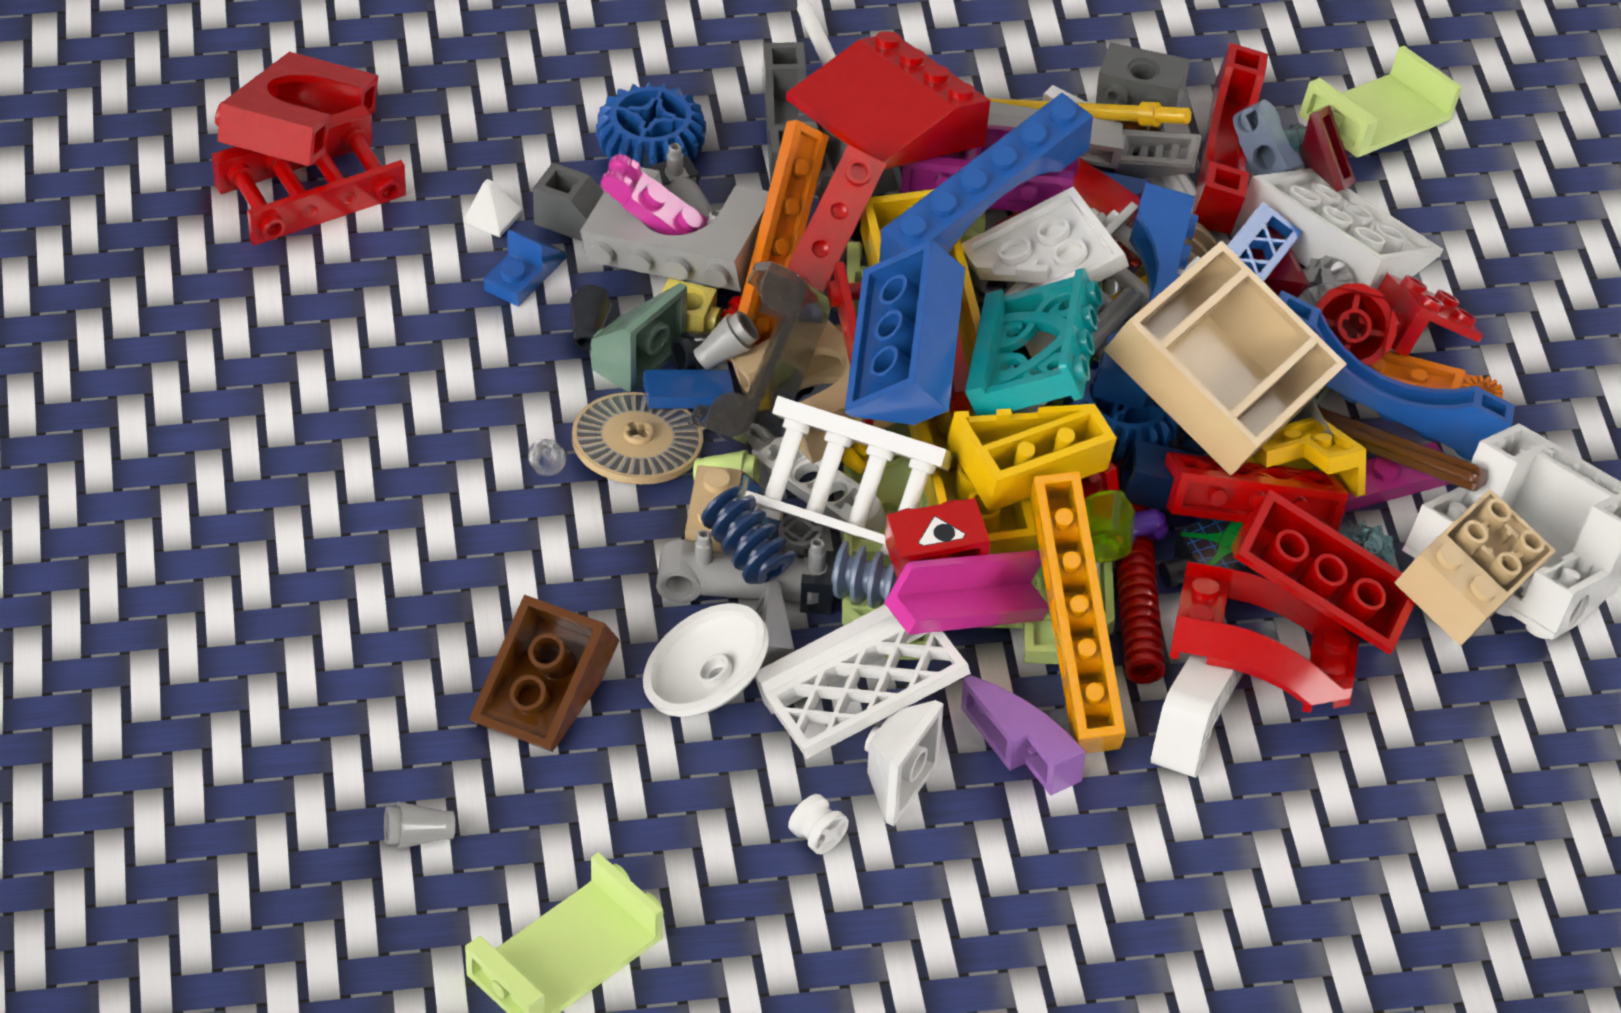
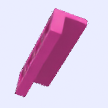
M1039 550L908 562L884 602L908 635L1043 621L1049 611L1048 603L1031 583L1041 566Z

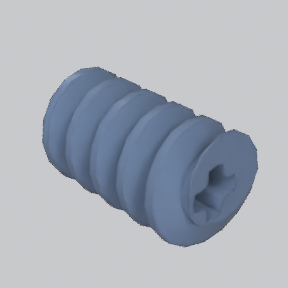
M844 540L836 555L831 576L834 596L843 599L850 592V598L853 603L861 604L867 597V603L870 608L877 609L881 607L897 581L892 562L888 567L884 566L883 552L877 551L871 562L867 561L865 546H860L855 555L850 556L849 542Z

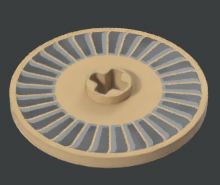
M623 392L594 400L579 412L572 427V445L578 458L588 468L601 476L628 484H656L675 479L694 466L695 459L699 458L702 452L703 433L699 422L687 409H650L647 406L645 393Z

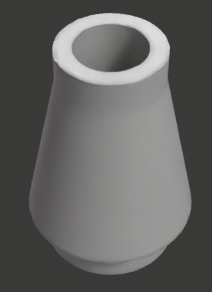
M737 311L733 315L728 313L702 344L694 349L695 357L705 369L710 370L724 361L753 349L754 342L760 337L759 332L753 321L742 311Z
M398 802L396 806H387L385 808L384 838L386 845H396L398 849H403L443 839H454V811H442Z

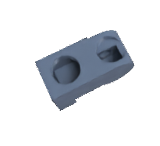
M1263 99L1234 114L1233 125L1239 138L1238 141L1254 176L1293 171L1305 165L1299 151L1292 150L1281 127L1279 114L1270 102Z

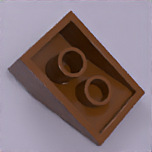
M524 595L468 720L474 724L553 752L602 682L620 640L606 623Z

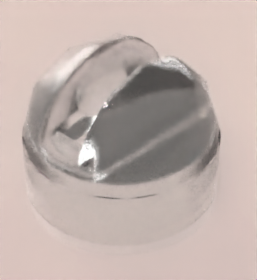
M539 439L529 449V463L539 475L553 476L563 469L566 462V454L556 441ZM543 449H545L544 456H543V465H542V464H538V463H539V460H540V457H541V455H542Z

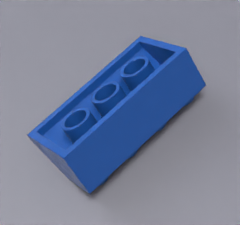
M933 240L863 270L844 411L851 417L915 425L949 411L965 267Z

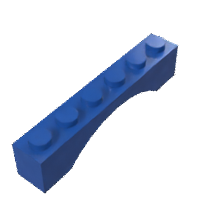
M1060 93L881 229L879 263L930 240H933L949 253L966 230L1004 194L1035 176L1048 172H1061L1087 152L1090 146L1093 115L1064 93Z
M1145 182L1129 242L1139 255L1147 275L1149 303L1181 276L1177 274L1178 269L1185 270L1192 245L1184 243L1185 238L1192 240L1199 215L1191 213L1195 196ZM1120 330L1108 335L1105 347ZM1103 350L1091 396L1143 410L1148 394Z
M1282 290L1279 293L1278 297L1347 363L1326 385V387L1337 391L1346 401L1361 403L1377 411L1383 419L1394 423L1400 422L1414 429L1422 438L1432 442L1438 441L1453 448L1459 456L1472 461L1481 440L1512 427L1514 404L1477 386L1457 389L1425 388L1405 384L1384 376L1362 363L1342 345L1329 328L1319 308Z

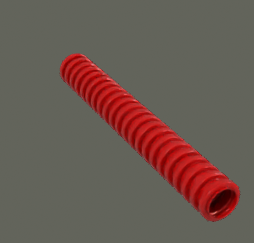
M1111 456L1110 462L1117 467V475H1118V483H1119V491H1120V472H1119V468H1120V466H1121V464H1122V462L1124 461L1125 458H1122L1118 463H1116L1114 457ZM1121 501L1119 506L1111 510L1113 532L1126 514L1147 510L1150 507ZM1143 535L1135 539L1124 557L1115 556L1125 675L1134 683L1151 684L1164 676L1166 667L1153 540L1149 539L1147 535Z

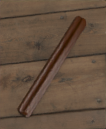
M1317 406L1328 423L1365 447L1368 453L1472 492L1478 491L1480 486H1483L1486 481L1484 477L1485 470L1479 465Z

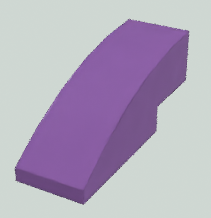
M970 675L963 678L961 709L1009 771L1026 764L1050 796L1082 782L1085 751L1066 730L1023 698L975 676Z

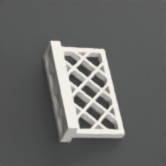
M883 605L761 668L755 676V680L762 700L771 714L775 713L806 759L971 673L968 663L943 631L930 632L926 645L909 644L928 633L908 635L888 607ZM885 655H889L885 667L868 665ZM901 656L920 658L915 670L896 667ZM931 659L946 660L952 663V665L939 672L927 671ZM845 676H849L844 688L828 686ZM860 677L879 679L875 691L856 689ZM891 680L910 682L908 688L899 693L886 692ZM804 697H808L803 709L787 707ZM819 699L838 700L834 712L815 710ZM850 701L869 703L867 709L858 714L845 713ZM809 723L828 725L824 732L810 739H807L804 735Z

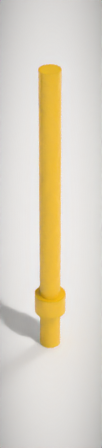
M988 98L991 102L1041 109L1050 102ZM1143 101L1140 105L1076 102L1093 115V118L1103 120L1139 122L1140 126L1158 127L1161 123L1189 124L1191 121L1190 108L1163 107L1159 102Z

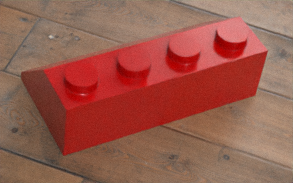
M1271 490L1264 495L1246 516L1231 546L1234 558L1388 655L1393 652L1415 604L1395 584V581L1402 575L1401 571Z

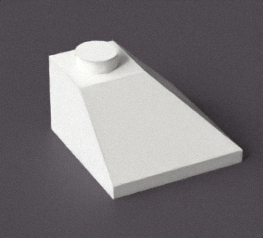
M934 700L901 709L888 716L881 727L874 726L865 743V751L869 752L867 773L887 824L895 826L939 764L944 706L941 702Z

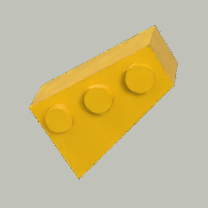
M1095 404L1039 407L1038 412L1012 414L1011 408L997 409L995 415L969 416V411L954 412L947 444L988 511L991 512L1030 498L1035 476L1079 471L1082 479L1107 470L1116 442V436Z

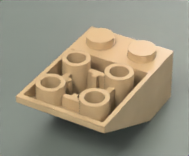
M1489 489L1417 556L1395 581V584L1458 645L1462 646L1556 550L1513 511L1507 503Z

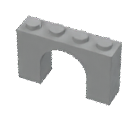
M640 167L641 172L646 173L652 179L662 184L659 170ZM735 185L721 211L710 224L698 231L684 235H664L650 230L648 225L625 210L621 203L604 191L580 230L587 262L741 292L746 282L769 191Z

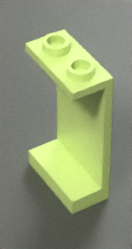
M1401 46L1398 48L1390 74L1341 93L1321 78L1310 81L1299 116L1308 122L1311 113L1321 107L1330 105L1345 149L1358 158L1450 121L1462 86L1407 47Z
M598 852L591 857V881L496 949L481 935L465 945L466 973L472 981L507 1013H561L663 939V909L654 895L649 892L644 893L630 881L628 874L620 865H612Z

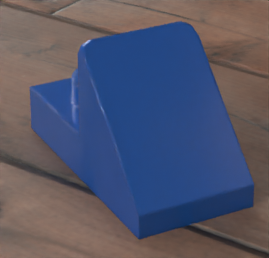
M508 230V254L483 278L484 291L519 307L567 258V252L531 235Z

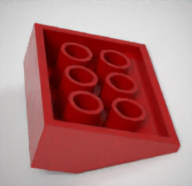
M882 31L877 33L876 36L859 39L786 92V100L845 144L886 163L884 170L983 147L986 143L991 100L975 90L974 86L965 83L952 74L948 68L939 65L926 56L922 50L910 45L895 32Z

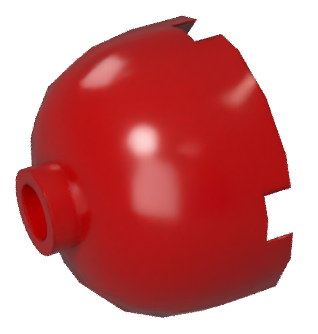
M1346 283L1327 291L1316 302L1315 307L1321 310L1329 328L1342 345L1362 363L1370 366L1377 363L1390 351L1396 337L1397 318L1379 290L1365 284Z

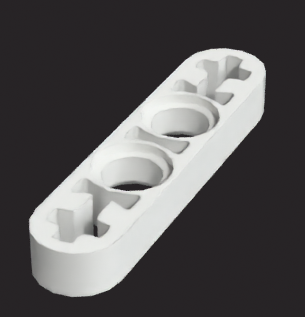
M783 437L767 442L760 452V459L769 477L771 476ZM798 449L786 489L808 504L815 479L806 483H801L799 480L807 473L818 472L822 460L812 464ZM837 470L830 495L840 490L847 492L844 497L837 501H827L823 515L848 523L860 484L840 470ZM875 496L865 529L878 533L886 524V513L880 499Z

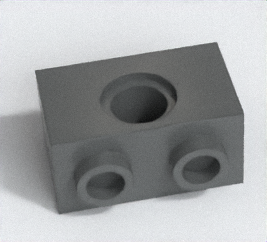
M1110 42L1099 71L1096 103L1140 105L1141 102L1145 101L1159 102L1163 107H1180L1186 90L1189 59Z

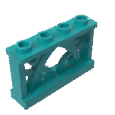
M1085 268L1075 270L1074 277L1005 296L1002 289L985 294L965 393L976 416L995 415L997 409L1011 408V411L1067 396H1072L1074 401L1083 399L1086 381L1090 380V356H1093L1095 353L1093 343L1094 332L1099 329L1098 308L1103 305L1100 287L1096 281H1090ZM1038 331L1057 336L1046 348L1029 360L1024 355L1013 352L1027 344Z

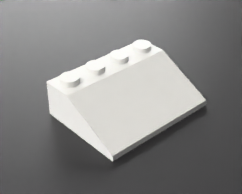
M1311 168L1252 176L1247 187L1246 198L1236 222L1243 226L1260 204L1264 202L1303 231L1291 247L1293 254L1300 264L1308 267L1310 265V258L1320 259L1325 255L1337 258L1350 269L1353 283L1365 284L1374 289L1379 287L1387 273L1401 279L1405 275L1413 277L1440 257L1443 248L1352 190L1346 188L1338 192L1335 191Z

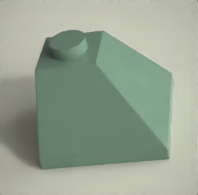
M680 282L619 316L606 328L598 330L591 339L592 370L625 391L633 392L643 384L644 370H660L673 359L671 352L672 341L674 338L680 337L683 332H687V286Z

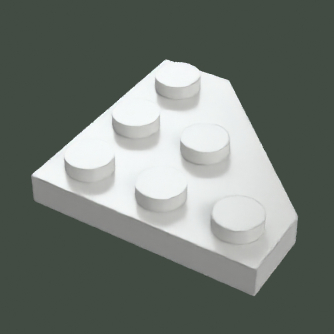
M1074 187L961 243L965 259L980 280L1046 283L1084 265L1091 280L1098 283L1129 267L1125 253Z

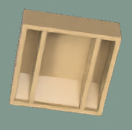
M1222 241L1129 319L1103 349L1230 476L1294 418L1347 365Z

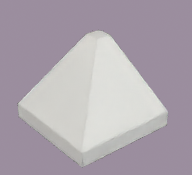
M486 179L465 217V223L500 238L523 212L522 208L497 184Z

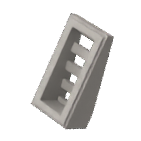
M1123 129L1122 134L1125 135L1124 147L1118 168L1115 169L1116 174L1145 178L1196 172L1202 139L1201 134ZM1180 148H1188L1186 159H1178ZM1171 149L1170 158H1163L1164 150ZM1155 151V156L1148 157V153ZM1133 153H1140L1139 156H1133Z
M774 580L768 583L754 608V611L764 621L769 636L768 648L761 668L795 650L779 581Z

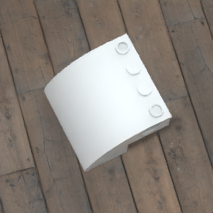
M1518 423L1479 442L1471 463L1484 468L1486 481L1483 486H1480L1478 491L1472 492L1458 487L1422 504L1402 551L1414 557L1415 560L1424 549L1484 493L1491 489L1556 550L1496 613L1503 616H1513L1526 624V629L1534 636L1553 640L1571 630L1592 614L1621 582V481Z

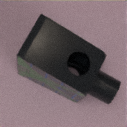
M1204 518L1181 529L1176 537L1174 558L1159 564V573L1164 585L1170 588L1183 584L1187 561L1234 569L1264 577L1233 556L1231 546L1243 523Z

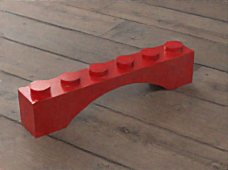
M1231 42L1215 80L1192 214L1199 215L1197 222L1202 224L1207 230L1218 231L1228 235L1232 233L1246 198L1249 172L1246 171V157L1238 141L1239 138L1233 125V116L1237 112L1258 102L1268 60L1267 53Z

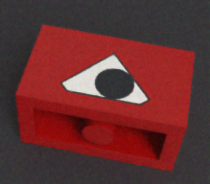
M976 498L960 501L949 500L942 504L917 509L905 508L898 512L887 514L885 543L897 579L908 562L989 554L990 539Z

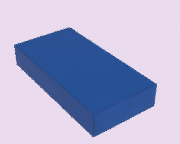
M644 370L643 385L647 406L650 409L734 408L735 393L730 370Z

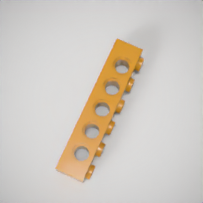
M1074 471L1035 476L1030 492V500L1071 737L1081 746L1085 754L1118 750L1122 746L1126 731L1080 472Z

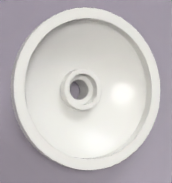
M735 603L711 606L687 617L661 639L647 661L643 674V688L647 698L660 712L677 717L700 715L725 705L738 696L751 683L762 666L769 641L768 630L764 621L752 608Z

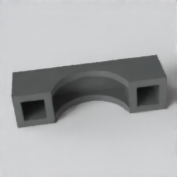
M804 42L763 43L762 84L770 183L786 122L793 121L795 117L799 116L798 112H800L798 108L786 100V92L806 78Z

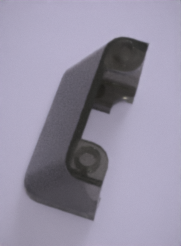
M772 261L755 263L747 281L748 284L755 287L760 295L761 306L758 312L778 320L747 396L733 392H724V394L715 398L711 405L696 404L688 422L691 426L754 451H761L762 448L768 446L775 438L780 436L784 419L772 413L777 396L792 401L795 400L831 309L824 292L794 271Z

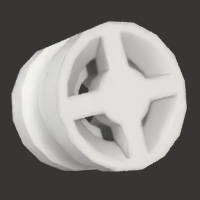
M814 794L803 800L796 807L790 817L788 828L797 837H805L808 840V846L816 854H824L841 841L847 831L849 820L840 811H832L829 808V802L821 794Z

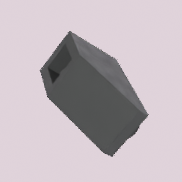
M552 162L533 187L534 224L582 241L580 230L604 191L590 175Z

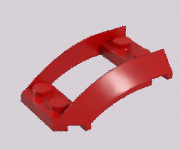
M1187 561L1169 658L1179 659L1180 652L1207 657V665L1249 674L1279 687L1303 704V712L1311 713L1313 705L1333 702L1332 709L1350 705L1359 645L1358 638L1350 635L1336 621L1269 579L1248 572ZM1227 598L1268 609L1303 627L1313 635L1310 659H1306L1296 651L1270 637L1239 626L1223 623Z

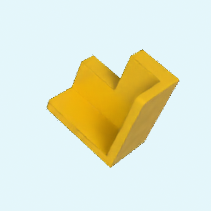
M1313 417L1287 423L1246 461L1260 463L1266 468L1276 465L1309 470L1313 469L1315 465L1320 469L1319 471H1323L1328 475L1334 474L1346 491L1353 496L1365 495L1366 448L1327 421L1326 423L1333 433V438L1332 435L1323 433L1326 427Z

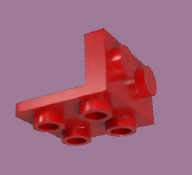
M1387 273L1377 288L1383 294L1384 300L1389 304L1390 309L1394 311L1397 318L1396 337L1391 347L1397 353L1408 357L1429 321L1476 342H1480L1484 336L1474 325L1477 319L1467 311L1457 307L1460 303L1458 299L1440 289L1437 290L1436 294L1426 290L1427 286L1410 275H1405L1401 279Z

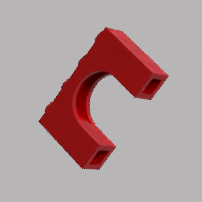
M289 51L219 104L215 114V124L219 126L217 142L310 166L326 153L330 115L362 105L366 107L371 115L375 113L379 75Z

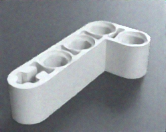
M1191 654L1165 699L1152 751L1151 763L1196 778L1207 753L1212 728L1244 673L1207 665V657Z

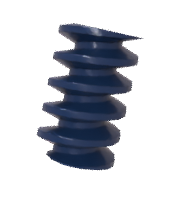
M734 486L715 497L706 506L701 516L702 524L704 527L712 529L713 539L722 543V551L725 555L732 557V564L735 569L743 570L742 577L746 583L751 585L770 582L792 565L797 558V554L795 551H789L782 555L779 553L787 544V540L784 537H778L772 541L769 539L776 531V525L768 523L760 527L759 524L766 517V512L764 509H758L750 513L749 510L756 503L755 497L748 495L739 499L743 486Z

